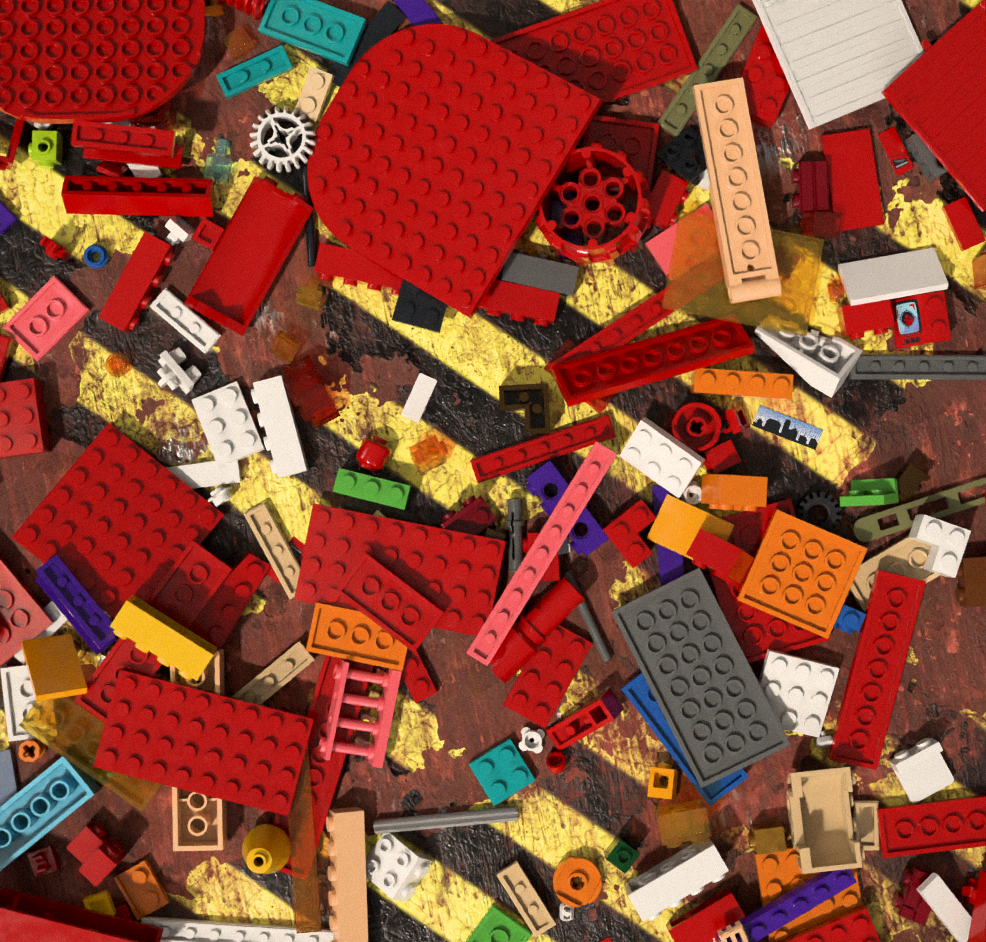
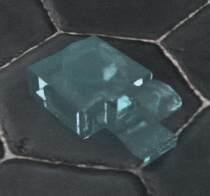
M218 138L215 155L207 154L203 174L204 179L229 183L233 159L226 157L230 146L228 140Z

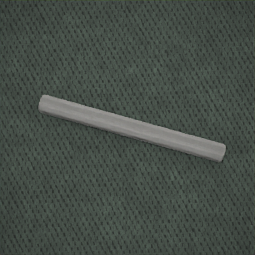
M517 807L377 819L374 820L373 827L376 834L517 821L519 814Z

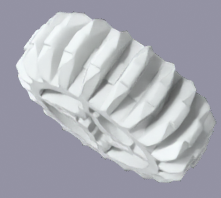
M276 106L274 109L275 114H272L267 109L265 112L268 117L264 119L263 116L259 115L258 119L261 124L253 123L252 127L258 132L250 133V137L255 139V141L250 143L251 148H257L253 154L255 157L261 156L259 159L261 165L267 163V168L272 170L276 164L278 173H281L283 166H285L286 171L289 173L291 172L290 165L294 164L296 169H300L298 161L302 160L305 164L308 162L304 155L313 154V151L308 147L316 145V142L310 139L316 136L315 131L310 130L313 127L311 122L304 123L307 119L305 114L298 117V109H294L290 114L289 107L285 106L283 113H281L279 107ZM278 122H291L298 127L283 129ZM272 126L274 131L272 138L267 140L268 143L264 145L265 134L267 130ZM278 130L285 136L288 149L281 143ZM302 134V143L294 153L292 144ZM271 150L273 152L283 150L288 157L279 158L270 155L268 152Z

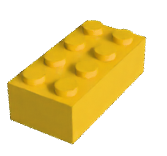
M135 595L126 600L110 625L114 629L113 633L124 640L128 637L136 642V648L144 653L152 652L158 656L157 661L167 667H170V665L179 669L178 673L190 681L192 678L196 681L199 679L217 650L216 646Z

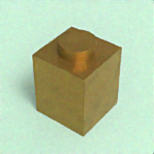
M780 822L750 825L751 833L747 834L749 847L753 848L757 855L787 851L784 827Z

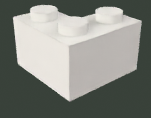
M923 514L915 516L908 538L931 546L924 570L944 577L956 578L971 531Z

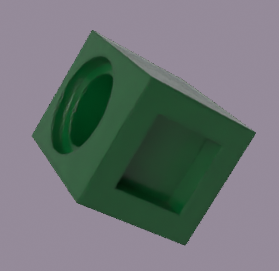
M618 833L605 850L604 855L606 860L626 874L640 856V852L637 847Z

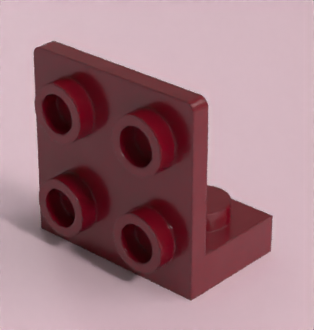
M473 495L462 503L465 508L457 513L453 509L442 517L444 523L441 524V527L443 529L477 535L498 519L481 496L476 498Z

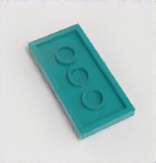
M270 0L258 31L266 36L349 66L367 21L365 18L317 0Z

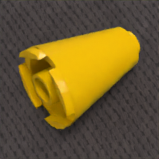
M272 824L258 825L250 830L242 844V855L248 868L252 872L260 874H270L282 869L290 858L292 849L290 838L283 829Z

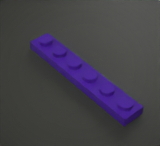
M850 869L826 871L817 874L740 920L748 941H759L855 884L856 880ZM739 932L736 933L735 936L737 941L743 942ZM730 937L726 938L727 942H732Z

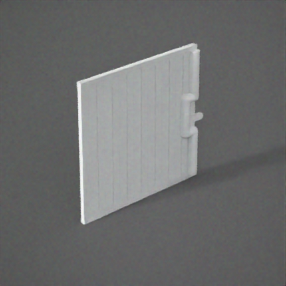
M752 0L809 130L885 99L881 92L924 54L902 0Z

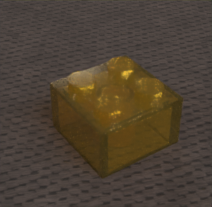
M700 798L652 807L657 836L662 846L667 845V848H675L681 846V842L701 843L706 841L707 837H712L707 809Z

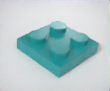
M511 738L503 741L468 764L494 806L536 781Z

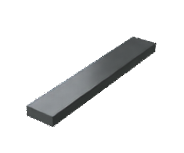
M860 355L849 373V380H986V355Z

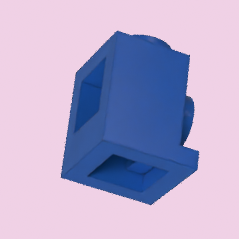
M843 604L834 628L848 634H852L853 630L859 632L866 614Z

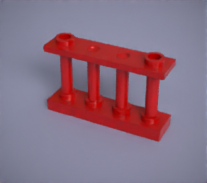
M90 121L73 122L71 145L84 148V159L181 170L184 150L183 144H175V131Z

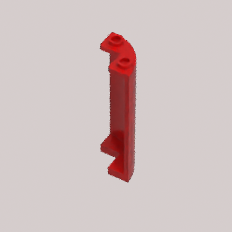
M254 176L184 302L188 307L241 336L247 330L314 209L306 203L308 200L306 197L297 192L291 195L277 188L278 183L267 176L264 179Z

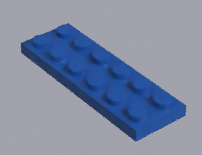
M639 673L621 687L622 691L709 806L713 805L748 778L745 771L740 769L701 788L643 673Z

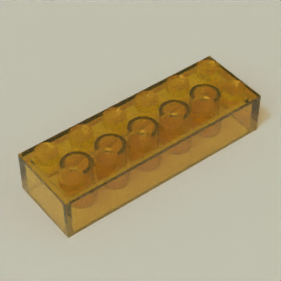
M75 696L35 702L19 726L142 812L162 784L93 767L105 723L74 702Z

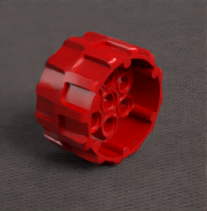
M592 142L591 147L573 150L536 211L537 218L535 221L546 240L559 255H564L583 267L588 266L589 263L601 262L611 266L615 264L617 257L630 250L634 253L639 248L638 242L644 231L651 228L653 221L651 217L652 195L643 171H640L633 163L628 153L623 150L614 152L604 148L601 142ZM599 166L618 170L623 173L624 178L620 180L610 177L604 181L599 172ZM585 168L579 176L580 183L566 182L562 185L571 175ZM595 176L598 178L595 185H586V180L589 177ZM613 186L620 187V192L616 196L608 195V190ZM628 187L631 191H638V203L635 213H627L624 206L620 204L625 200V189ZM569 191L577 192V197L574 200L568 201L565 199ZM553 197L561 199L564 206L567 207L562 211L560 215L561 222L558 225L555 221L551 220V202ZM591 201H599L600 204L596 210L590 211L587 209ZM613 211H621L622 216L619 220H610L609 217ZM570 216H579V220L575 225L567 224ZM593 225H600L601 231L597 235H590V228ZM625 225L628 226L618 237L600 245L607 237V228L621 229ZM583 230L589 240L588 246L575 245L565 241L563 233L566 231L578 233Z

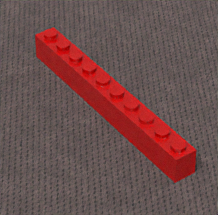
M324 243L319 245L314 272L316 275H319L320 280L333 282L335 278L343 280V284L347 286L357 287L359 283L367 285V289L371 291L381 292L383 288L391 290L392 295H399L403 281L401 277L353 249ZM495 279L478 309L487 310V315L500 317L502 313L511 315V320L524 322L526 318L534 320L535 325L548 327L549 323L554 324L560 293Z

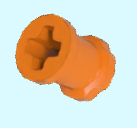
M41 738L26 740L19 746V757L24 762H34L46 753V743ZM31 746L36 748L33 754L29 752Z

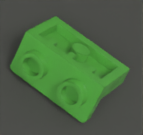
M897 479L852 480L849 495L840 497V507L898 503Z

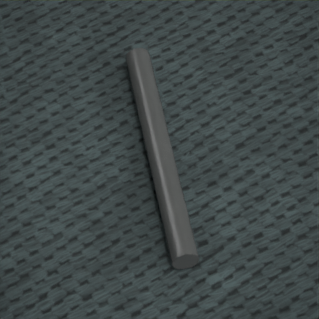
M571 570L563 573V577L581 593ZM584 600L578 606L580 614L603 662L612 659V656Z

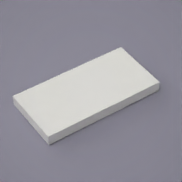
M934 248L838 264V272L850 306L948 289L947 278Z

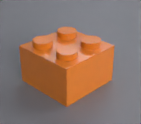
M702 474L700 503L709 504V509L757 511V507H766L768 477Z

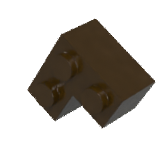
M548 383L499 386L500 412L524 411L525 435L551 433Z

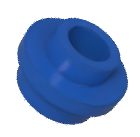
M93 244L86 248L84 261L89 267L100 269L108 262L109 254L103 246ZM95 253H100L101 255L98 261L93 260Z

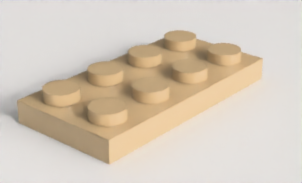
M908 535L863 561L850 588L862 612L865 613L876 569L926 581V583L940 576L939 574L924 570L931 546L910 539Z

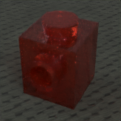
M817 211L803 213L801 220L802 237L840 238L841 213Z

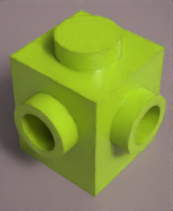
M32 130V142L28 145V153L32 157L31 160L39 164L40 168L52 169L54 165H62L63 136L58 131Z

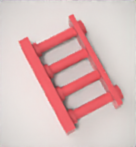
M340 658L339 664H336L334 667L333 678L336 681L325 735L320 738L318 750L325 760H330L331 752L335 751L366 756L372 767L382 768L402 671L387 668L386 672L378 674L348 669L349 662ZM346 678L381 684V687H383L382 694L378 698L344 693ZM341 703L376 708V711H378L377 718L373 722L339 717ZM336 727L371 732V735H373L372 743L368 746L336 742L334 741Z

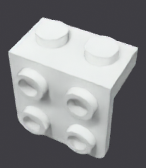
M933 738L922 739L916 743L915 747L909 750H902L889 760L905 793L913 803L919 802L952 784L954 781V777L940 753L943 749L940 743Z
M383 833L366 859V877L391 899L407 902L415 894L420 880L428 874L429 866L433 860L427 855L415 853L392 833Z

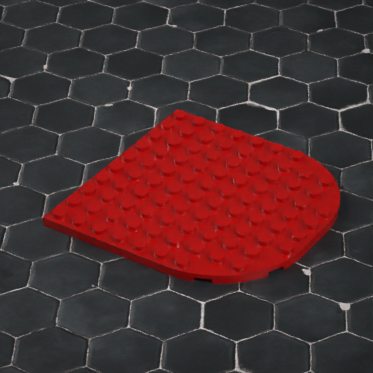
M0 0V111L29 122L70 124L74 121L119 122L145 115L159 108L172 99L187 84L199 64L206 35V0Z
M425 24L403 29L378 42L359 59L347 75L315 131L316 136L312 139L316 142V145L310 146L313 154H308L307 180L313 205L324 225L341 242L472 319L601 106L602 101L598 97L465 28L447 24Z

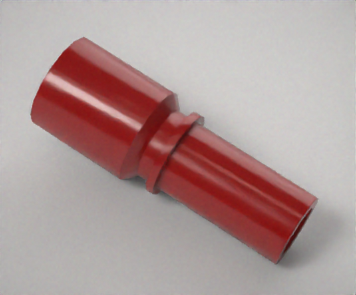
M563 577L525 615H519L520 619L512 625L490 661V664L493 666L491 671L500 680L507 683L538 653V645L541 642L545 643L547 641L546 637L585 600V597Z

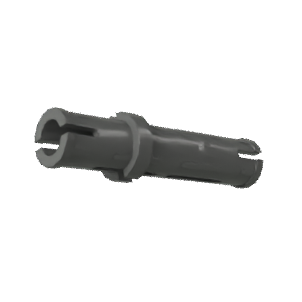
M507 499L508 521H505V526H508V572L511 573L516 572L523 560L522 526H525V521L522 520V499Z

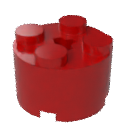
M692 402L680 407L673 414L669 422L670 435L694 452H700L711 448L718 441L721 432V419L716 410L711 406ZM691 422L700 424L698 428L699 433L696 431L691 432Z

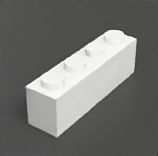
M280 375L254 382V389H251V395L254 404H259L260 413H257L260 427H265L267 434L263 439L266 450H271L273 460H270L272 473L277 474L278 478H283L309 471L285 378Z

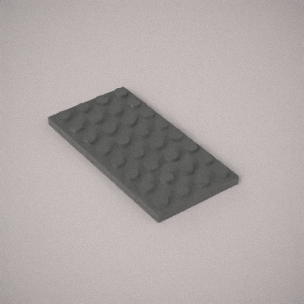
M699 567L611 611L701 788L790 746L773 709Z

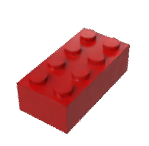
M761 23L739 78L743 77L751 122L770 130L775 124L790 85L765 28Z

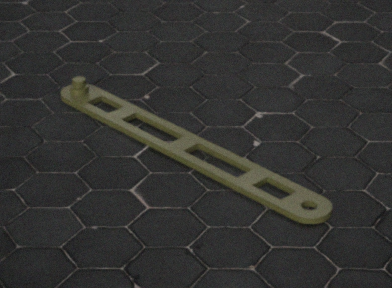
M986 477L859 518L853 525V534L858 540L868 542L911 528L914 520H910L907 509L944 497L948 509L929 514L928 516L938 519L984 504L985 496L961 504L957 493L986 484ZM896 514L899 525L880 530L877 519Z

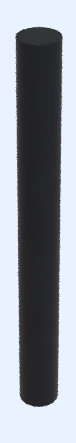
M302 169L303 196L308 199L306 203L313 207L308 187L307 169ZM313 209L305 223L308 267H315L317 259Z

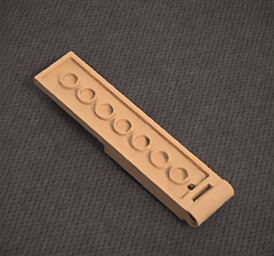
M743 77L694 85L693 93L710 182L708 188L730 303L780 296L781 283L777 270ZM747 266L751 267L752 271H749Z

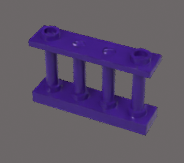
M57 555L36 569V573L39 576L35 578V581L96 655L117 640L115 638L117 635L113 633L114 629L110 627L112 623Z

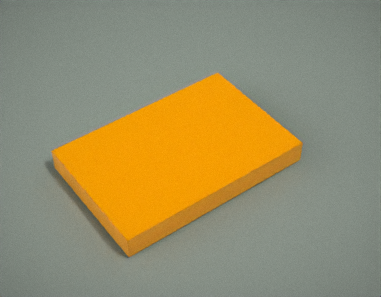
M667 494L647 539L693 560L686 553L700 528L727 541L735 525Z
M72 634L21 642L36 702L87 693L86 681Z

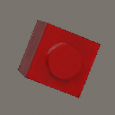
M731 439L701 453L705 459L702 465L705 471H710L711 474H717L741 462Z

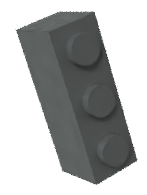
M513 249L504 264L501 281L558 292L560 296L572 298L579 267L574 266L575 262L561 259L560 262L551 261V257L547 255L537 254L536 257L527 255V251Z

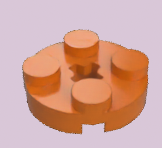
M582 856L567 857L558 864L553 874V887L556 895L564 904L571 907H581L580 905L593 902L598 897L602 887L601 875L597 866L591 860ZM579 875L584 883L582 886L577 885L575 888L572 886L573 881L571 878Z

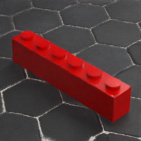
M64 176L61 191L67 214L214 217L216 202L212 179Z

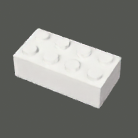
M706 835L625 883L624 887L642 921L644 922L647 919L652 921L662 914L661 911L667 907L674 908L683 902L682 898L691 894L693 896L700 893L704 889V885L709 882L715 883L722 880L726 876L725 873L729 870L714 844Z

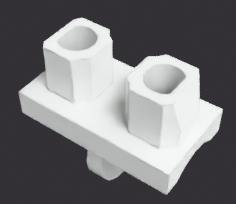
M176 348L169 353L166 350L160 354L161 358L158 360L162 368L157 371L162 379L158 382V385L161 388L168 385L172 390L179 386L187 395L201 377L200 371L194 365L186 371L182 370L179 365L187 357L180 348Z

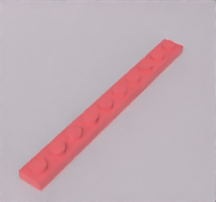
M597 441L594 443L466 653L486 666L489 665L617 455L615 452Z

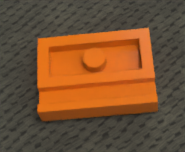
M147 859L142 860L114 877L137 921L170 902Z

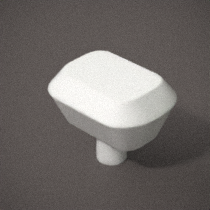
M821 731V737L816 739V747H830L833 737L831 735L826 736L825 731Z
M562 902L559 912L560 919L563 921L573 920L574 907Z

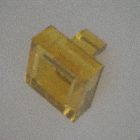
M310 278L307 287L298 286L296 304L320 310L323 292L319 291L318 280Z

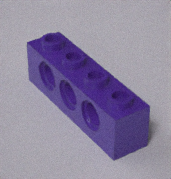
M549 460L526 478L529 483L525 485L533 496L538 494L543 500L540 506L548 516L551 515L568 487L567 482ZM548 483H553L557 487V494L552 498L544 494V487ZM586 507L575 522V524L583 522L587 527L586 533L583 536L575 535L573 526L568 534L573 540L570 545L578 555L583 553L585 556L609 539Z

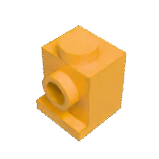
M658 763V768L650 767L647 797L676 800L678 770L672 769L673 764ZM665 776L669 779L666 786L661 783V779Z

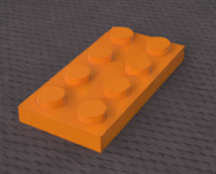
M316 602L306 651L403 671L408 648L360 611Z

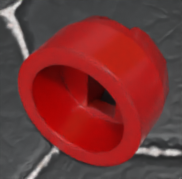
M553 752L547 756L546 764L551 772L559 774L566 769V759L561 752Z

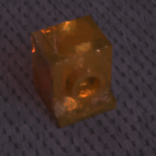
M435 435L409 447L410 458L420 476L447 462L446 455L449 454L445 443L443 441L439 442ZM428 455H433V457L426 459Z

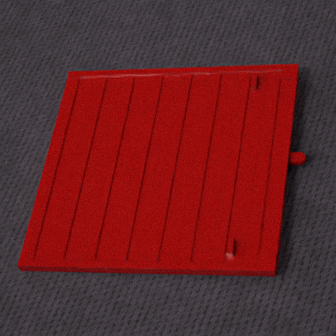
M986 0L978 3L934 45H931L928 40H923L921 46L926 52L881 92L982 212L986 210Z

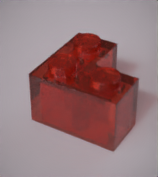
M309 354L283 367L286 375L283 381L290 392L289 395L294 405L301 406L299 412L305 423L310 421L314 429L341 416Z

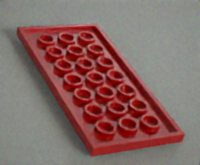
M602 0L490 40L598 97L602 101L601 106L690 75L698 70L673 0Z
M313 503L294 600L312 604L319 602L359 611L335 593V591L366 552L444 611V614L433 628L477 636L494 606L506 541Z
M120 669L93 767L288 816L314 718Z

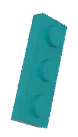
M280 45L217 74L216 77L228 100L293 70V67L283 45Z

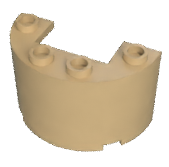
M850 767L789 773L787 784L791 783V788L786 789L787 812L793 849L799 852L800 855L796 857L801 873L862 868L865 852L863 845H860L854 839L853 832L857 831L855 818L851 817L850 810L854 806L851 793L853 792L852 785L856 784L854 771L850 770Z

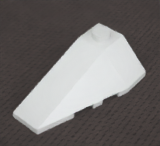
M767 316L754 332L806 382L831 398L844 383L862 353L861 349L842 338L833 336L830 339L820 336L819 331L811 329V332L798 329L796 324L771 316Z

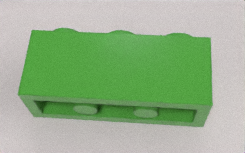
M339 468L333 492L406 510L412 486Z

